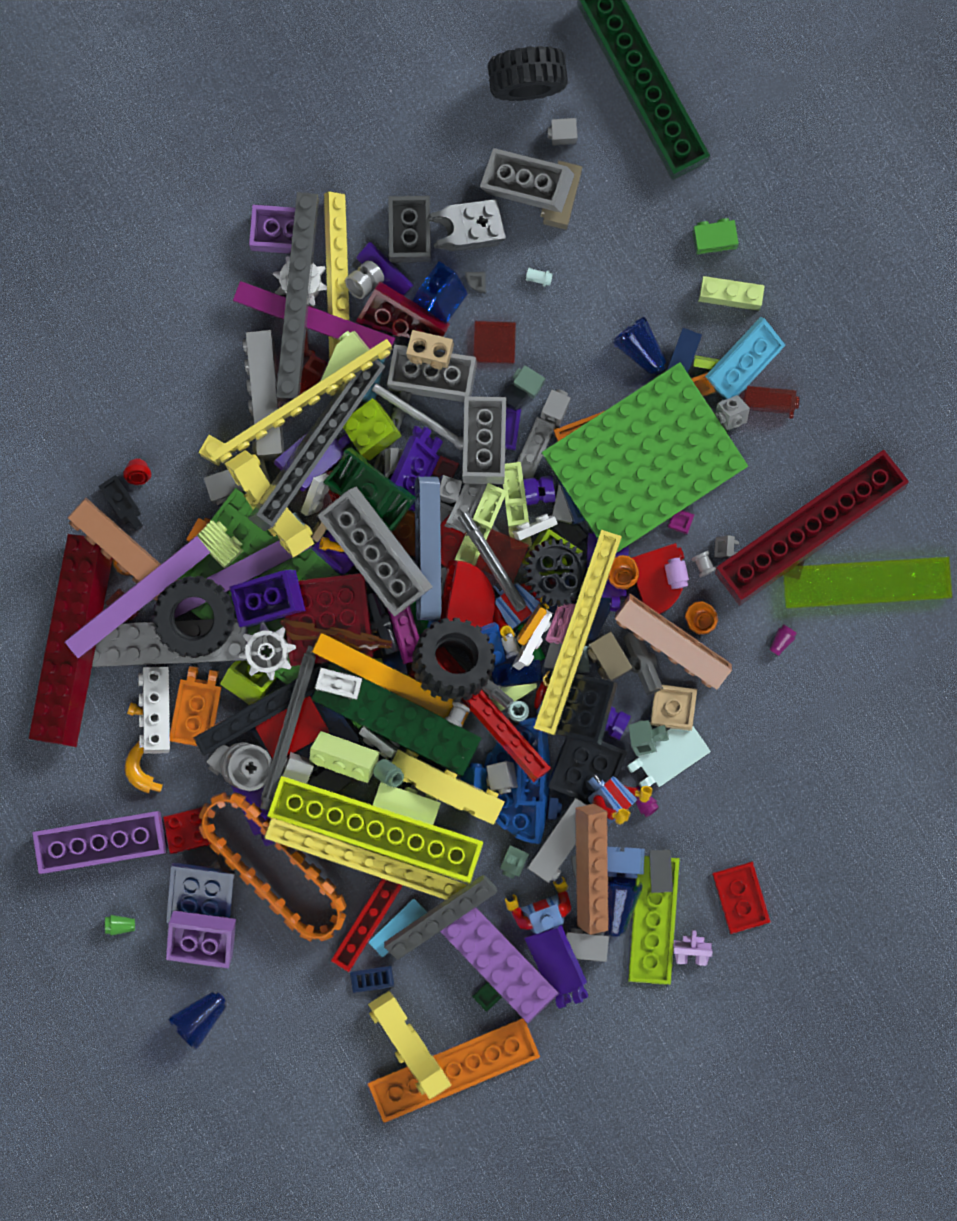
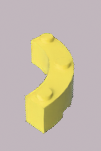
M244 450L226 462L225 465L238 486L241 485L247 493L244 497L254 510L271 485L259 467L261 462L258 457ZM288 508L285 509L273 528L268 529L273 537L278 536L281 546L293 557L314 544L311 538L313 535L308 525H303Z
M409 749L406 752L397 750L392 763L402 770L404 782L413 784L415 788L494 825L505 803L497 798L498 793L487 789L485 792L456 778V773L447 769L443 772L418 759L419 754Z
M387 991L368 1005L372 1010L369 1012V1015L374 1023L379 1022L397 1050L394 1053L401 1064L403 1062L406 1063L418 1082L415 1085L421 1095L426 1093L428 1098L431 1099L450 1087L451 1083L436 1060L430 1055L417 1032L410 1023L406 1025L405 1020L408 1018L391 992Z

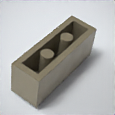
M558 161L559 165L567 166L575 175L562 213L542 208L540 217L544 218L543 224L567 230L582 173V166Z

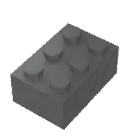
M388 196L390 262H431L430 221L427 218L430 214V196Z

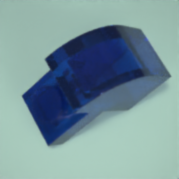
M539 659L532 660L528 667L524 666L520 670L513 667V663L494 666L492 672L494 684L501 687L517 686L543 680Z

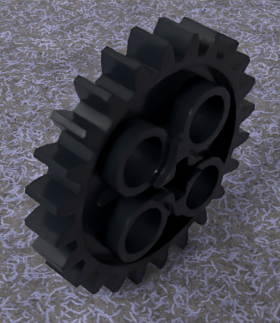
M553 538L548 542L547 540L541 542V545H535V550L528 552L531 557L525 558L529 565L523 566V569L528 571L523 577L529 578L525 586H532L529 593L536 592L535 599L537 600L542 597V604L549 601L550 607L556 604L558 607H561L564 604H571V601L578 600L577 595L579 596L580 588H582L586 577L584 572L588 571V568L583 567L587 560L580 559L583 553L576 554L577 546L570 548V542L568 541L563 544L562 539L555 541ZM562 557L566 559V566L562 563ZM543 559L547 561V568L542 563ZM553 570H554V572H559V571H564V570H572V571H573L572 573H563V574H560V575H558V574H550V575H546V576H540V574H539V573H548V572H551V571H553ZM565 578L569 580V587L564 582ZM545 580L550 582V589L547 588Z

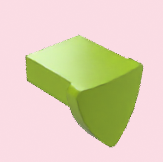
M695 355L693 366L712 369L720 359Z

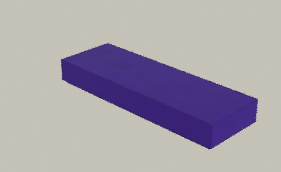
M371 242L356 257L362 264L366 261L375 263L384 275L383 284L403 296L414 286Z

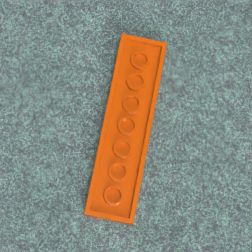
M521 1018L433 1055V1058L443 1070L451 1086L431 1099L428 1098L426 1093L421 1095L415 1085L418 1082L408 1067L368 1083L383 1123L538 1059L540 1055L524 1018Z

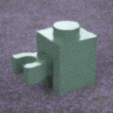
M649 720L638 721L629 725L631 746L636 756L657 752L655 742L669 740L665 725L653 729Z
M510 845L500 867L503 870L502 874L512 879L515 876L519 877L529 854Z

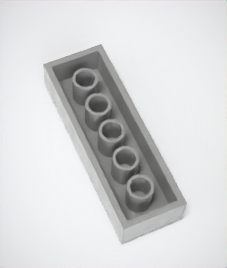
M271 330L246 332V339H243V348L246 355H248V359H245V370L248 376H250V379L246 380L247 391L252 396V400H248L249 412L254 417V420L250 421V427L280 408V401L276 397L278 375L275 343ZM282 425L276 429L274 427L267 430L268 434L252 441L253 454L255 453L259 459L263 458L264 462L275 461L284 453Z
M357 487L348 490L317 515L393 616L402 612L433 588Z

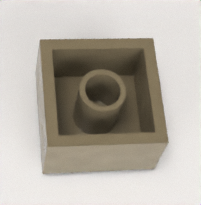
M612 632L589 644L588 657L592 663L596 662L598 664V674L601 679L614 681L631 671L632 666Z

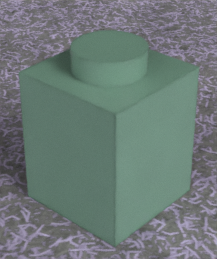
M525 365L522 370L518 368L512 377L514 379L513 385L527 392L528 396L533 399L544 385L546 379Z

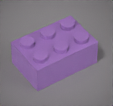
M253 205L249 242L251 251L291 254L295 208Z
M173 911L169 921L166 960L229 968L233 957L236 919Z

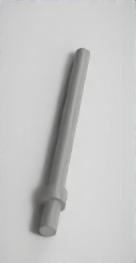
M374 385L372 391L454 443V446L459 450L463 449L464 438L462 436L458 437L380 385Z

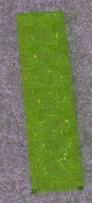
M949 557L796 566L783 575L785 609L953 598Z

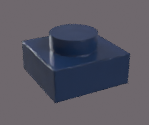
M550 798L548 819L556 820L557 816H561L562 803H558L559 798Z

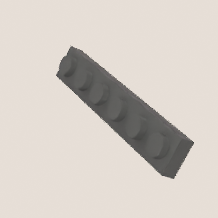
M483 874L386 940L384 948L397 960L496 894V886Z

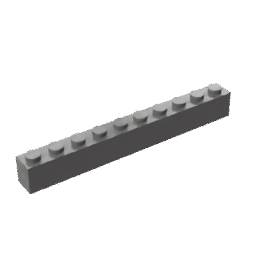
M297 192L276 395L277 400L281 402H290L300 395L319 207L318 194Z
M379 360L372 362L373 366L368 370H360L355 373V378L347 383L343 382L249 515L248 519L260 529L266 531L273 528L385 368V365Z

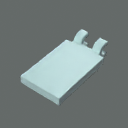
M694 726L692 731L669 729V740L655 742L657 752L637 756L638 759L626 766L631 773L642 767L648 775L646 779L639 783L640 787L651 786L654 783L660 787L711 752Z

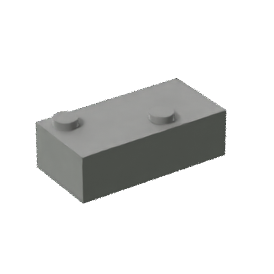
M493 148L480 187L489 195L562 213L575 174L567 166Z
M394 345L387 382L389 391H405L414 395L464 402L465 396L472 395L477 367L476 357L452 353L448 368L435 369L427 363H422V365L411 363L406 355L408 347ZM415 348L414 351L420 353L424 349ZM440 351L434 353L436 357H442L445 352Z
M465 396L463 483L504 484L506 397Z
M576 798L527 868L547 883L550 880L555 881L561 873L558 868L574 845L576 846V807L586 806Z

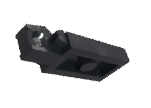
M116 475L98 486L125 524L130 522L136 531L143 527L138 519V516L141 515L139 508Z

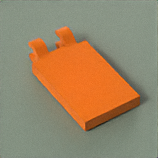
M189 666L187 680L180 679L170 731V741L197 746L193 737L215 725L222 687L216 686L219 671L209 670L208 681L197 679L198 667Z

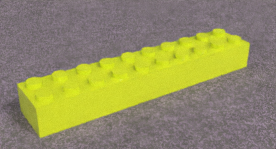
M283 776L280 778L268 813L269 819L274 818L467 884L471 883L483 847V841Z

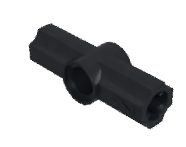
M377 593L368 594L371 632L380 639L392 641V643L377 641L380 645L392 646L391 649L380 648L383 657L400 651L393 632L390 616L386 612L383 602Z

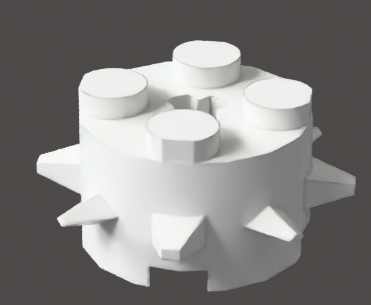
M289 256L285 257L286 264L282 267L281 271L273 273L279 279L281 285L275 294L280 296L287 295L290 266ZM314 263L309 304L312 306L315 305V298L320 290H327V286L321 283L320 277L326 268L325 266L316 267Z
M261 623L260 632L255 633L253 636L249 634L243 635L247 644L245 651L239 654V658L247 659L251 665L249 672L251 676L258 671L266 672L269 679L274 680L275 671L281 668L291 669V665L287 660L289 652L296 649V645L287 643L284 638V627L276 632L268 631L265 623ZM267 645L269 649L272 648V653H270L268 658L267 655H263V650H266Z

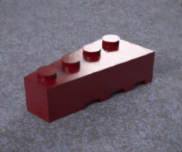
M382 282L378 283L356 320V323H364L372 326L374 329H382L391 332L395 336L406 338L411 337L412 330L443 337L450 326L446 321Z

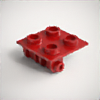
M203 807L163 817L170 854H177L181 851H189L193 848L196 849L197 847L211 844L207 838L203 839L199 826L202 824V819L199 818Z

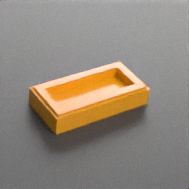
M540 604L537 605L516 637L518 643L523 646L527 644L547 613L545 607Z

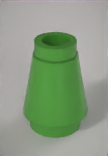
M115 915L105 917V934L112 936L135 931V919Z

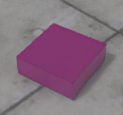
M681 510L671 517L668 528L687 535L694 514Z

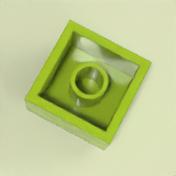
M373 398L352 413L343 426V429L359 453L369 461L402 437L382 405Z

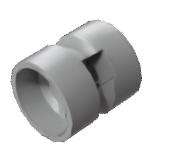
M366 261L356 271H353L346 277L345 284L353 296L363 299L372 289L376 288L379 282L383 283L384 275L375 263Z

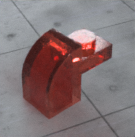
M312 355L303 367L300 395L318 384L327 368L328 363L315 355Z

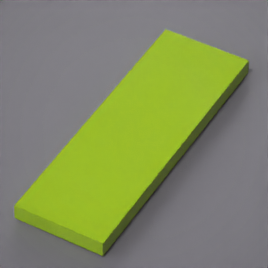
M649 856L644 857V874H638L635 881L629 982L671 985L680 858H671L673 892L651 893Z

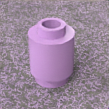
M680 558L668 560V564L664 566L668 584L671 585L672 590L687 587L689 578L685 561H680Z

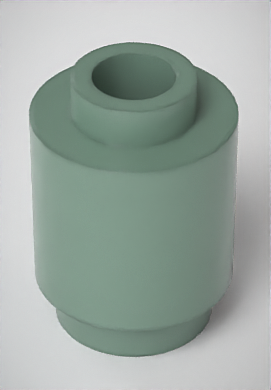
M387 759L380 760L374 767V776L387 786L397 787L403 782L404 774L402 770Z

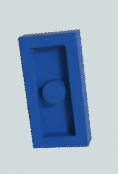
M493 622L481 627V633H487L490 638L488 643H492L495 649L493 654L496 655L493 666L505 662L506 658L498 624Z

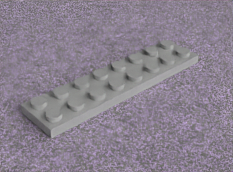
M235 618L231 635L217 651L205 657L191 658L189 656L182 657L176 652L172 653L169 651V648L159 641L160 637L154 631L155 624L153 622L123 623L96 644L92 667L246 661L247 659L239 658V654L245 651L247 642L243 635L248 634V627H239L238 620ZM214 619L175 621L182 633L196 637L207 633L212 627Z

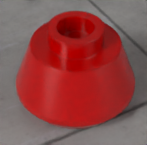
M141 459L129 461L123 471L124 479L132 485H143L150 480L152 475L148 464Z

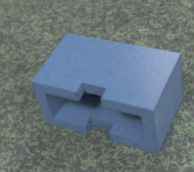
M607 847L608 876L617 877V873H625L626 878H637L638 874H644L645 849L624 848V852H620L618 847Z

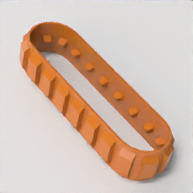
M226 792L214 795L211 798L212 804L206 803L199 815V818L202 819L199 829L203 839L207 838L210 841V847L217 855L221 853L226 858L224 862L232 870L236 868L241 873L239 877L247 885L251 883L256 888L254 892L262 900L266 899L270 903L269 907L277 916L281 914L285 918L284 923L292 931L296 929L301 933L300 937L308 941L320 939L322 942L332 938L335 934L334 930L341 929L347 916L343 913L347 906L343 895H338L335 891L336 886L328 878L324 880L320 876L321 871L314 863L309 864L305 860L307 856L301 850H295L292 847L275 842V847L278 850L282 849L291 858L290 862L293 865L297 864L306 873L304 877L308 881L312 879L320 888L319 892L323 896L326 894L333 901L330 903L332 909H337L338 916L332 915L330 919L334 923L331 927L328 928L327 925L320 926V930H316L310 924L308 926L300 920V915L298 913L294 914L285 905L286 901L283 898L279 899L270 890L271 886L268 883L264 884L255 875L256 871L253 868H249L241 860L242 856L238 852L235 854L226 845L227 841L223 837L220 839L215 834V826L210 824L209 817L214 818L216 813L212 810V807L216 804L219 808L225 807V802L232 803L231 806L234 808H242L246 812L245 816L249 820L253 819L261 827L260 832L263 835L266 834L270 819L267 818L265 820L261 816L262 810L255 803L250 804L246 801V796L234 792L232 795H227Z

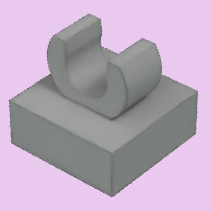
M735 536L716 537L715 558H730L737 553L734 552V545H739V541L735 540Z

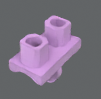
M695 930L691 931V936H683V941L674 940L673 951L677 964H687L688 955L696 956L695 963L697 965L706 966L709 957H712L711 943H704V937H696Z

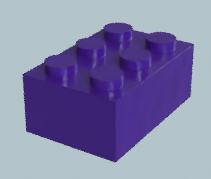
M283 570L230 586L239 627H252L306 611L296 570Z

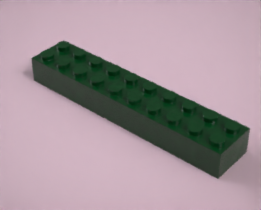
M577 0V6L671 179L674 180L709 162L710 154L627 1Z

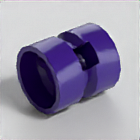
M552 475L541 476L539 480L535 478L523 479L526 505L538 504L540 500L544 503L555 502ZM538 487H544V492L539 493Z
M611 706L605 731H609L610 736L620 740L631 716L622 711L617 713L616 709Z

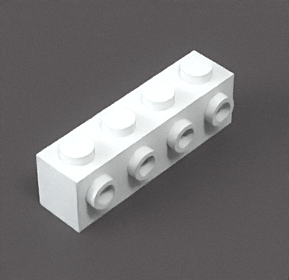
M143 667L142 673L138 675V684L143 686V694H139V706H143V714H139V727H143V735H139V748H143V754L169 753L168 667Z

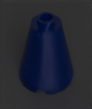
M643 316L635 321V324L630 327L628 326L616 336L612 343L649 374L655 373L658 375L666 368L664 366L666 359L648 320Z
M612 877V881H608V935L620 937L621 934L626 933L643 888L642 883H639L637 886L635 885L636 880L623 877Z
M211 992L171 1015L167 1020L171 1026L174 1024L177 1027L176 1032L183 1040L197 1050L225 1010L226 1005L224 1003L226 999L219 992L216 994Z

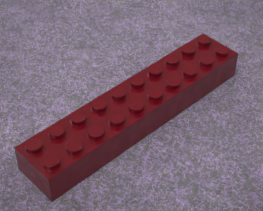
M882 450L717 566L715 574L740 606L905 490L909 481L886 451Z
M67 535L28 737L31 740L76 748L96 645L77 658L65 641L103 611L113 559L112 557L108 559L101 553L102 548L97 543L92 545L82 535Z

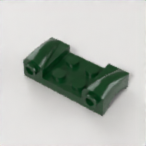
M353 448L346 449L338 465L323 483L333 493L340 496L348 490L357 487L387 528L393 532L417 498L402 486L394 484L367 463L368 460Z

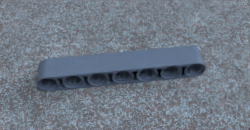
M417 476L415 480V497L417 498L415 500L416 566L433 588L416 600L417 620H440V481L438 477Z

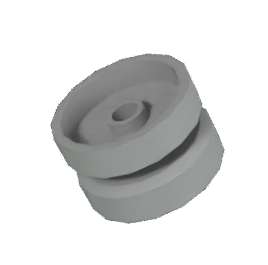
M244 742L237 743L229 747L223 754L220 763L221 774L225 781L233 787L247 791L258 790L265 785L268 779L272 759L268 752L260 746Z

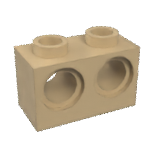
M412 330L406 352L407 358L411 363L418 365L427 363L435 369L448 368L454 347L453 339ZM418 345L425 347L424 351L420 353L415 352L414 349ZM437 350L445 351L442 357H436L434 353Z

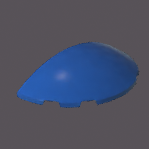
M537 717L520 721L514 727L550 766L548 735L545 732L534 729ZM497 741L492 752L487 755L484 768L497 763L513 762L518 787L512 788L511 793L498 795L497 798L505 803L496 822L504 830H508L515 835V838L529 843L540 844L548 810L549 788L546 786L550 779V770L533 782Z

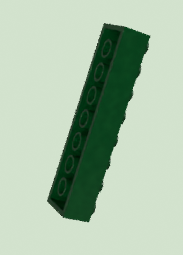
M330 662L327 670L362 678L358 698L356 700L317 689L312 697L314 702L463 777L482 740L481 737Z

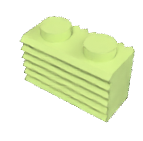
M210 521L197 536L210 551L209 554L223 568H227L243 552V549L240 548L243 544L235 536L229 537L225 533L228 529L220 521L217 523Z

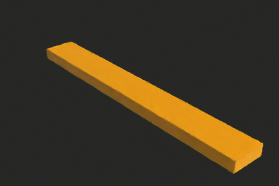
M322 633L312 650L313 653L443 718L448 717L453 708L452 699H448L445 702L441 701L442 697L436 695V698L430 696L431 692L428 689L424 691L421 688L422 683ZM466 712L461 722L462 726L469 712Z

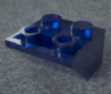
M439 261L418 289L413 302L447 324L468 293L458 274Z

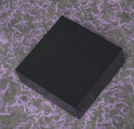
M510 384L500 397H506V406L517 411L528 398V393Z

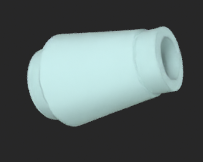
M515 701L508 708V714L515 723H519L527 718L529 708L524 702Z

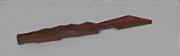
M280 620L281 625L292 640L318 639L322 633L348 647H354L358 650L365 647L370 650L378 647L392 648L391 640L380 639L378 636L361 632V635H358L349 630L335 627L324 630L314 628L315 624Z

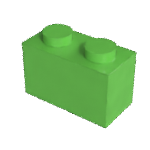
M729 218L717 220V223L711 224L708 221L697 223V226L693 228L696 255L732 250L738 247L735 220L729 221Z

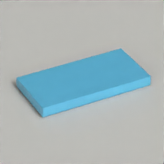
M760 317L705 377L724 400L736 395L739 396L785 347V344L766 319Z

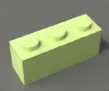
M703 276L698 302L759 311L762 306L765 285Z
M320 731L311 747L309 762L368 783L373 775L374 767L378 763L379 752Z
M380 782L373 806L434 825L441 803L437 802V798L427 793L423 797L417 795L418 790L409 787L402 790L397 787H389Z

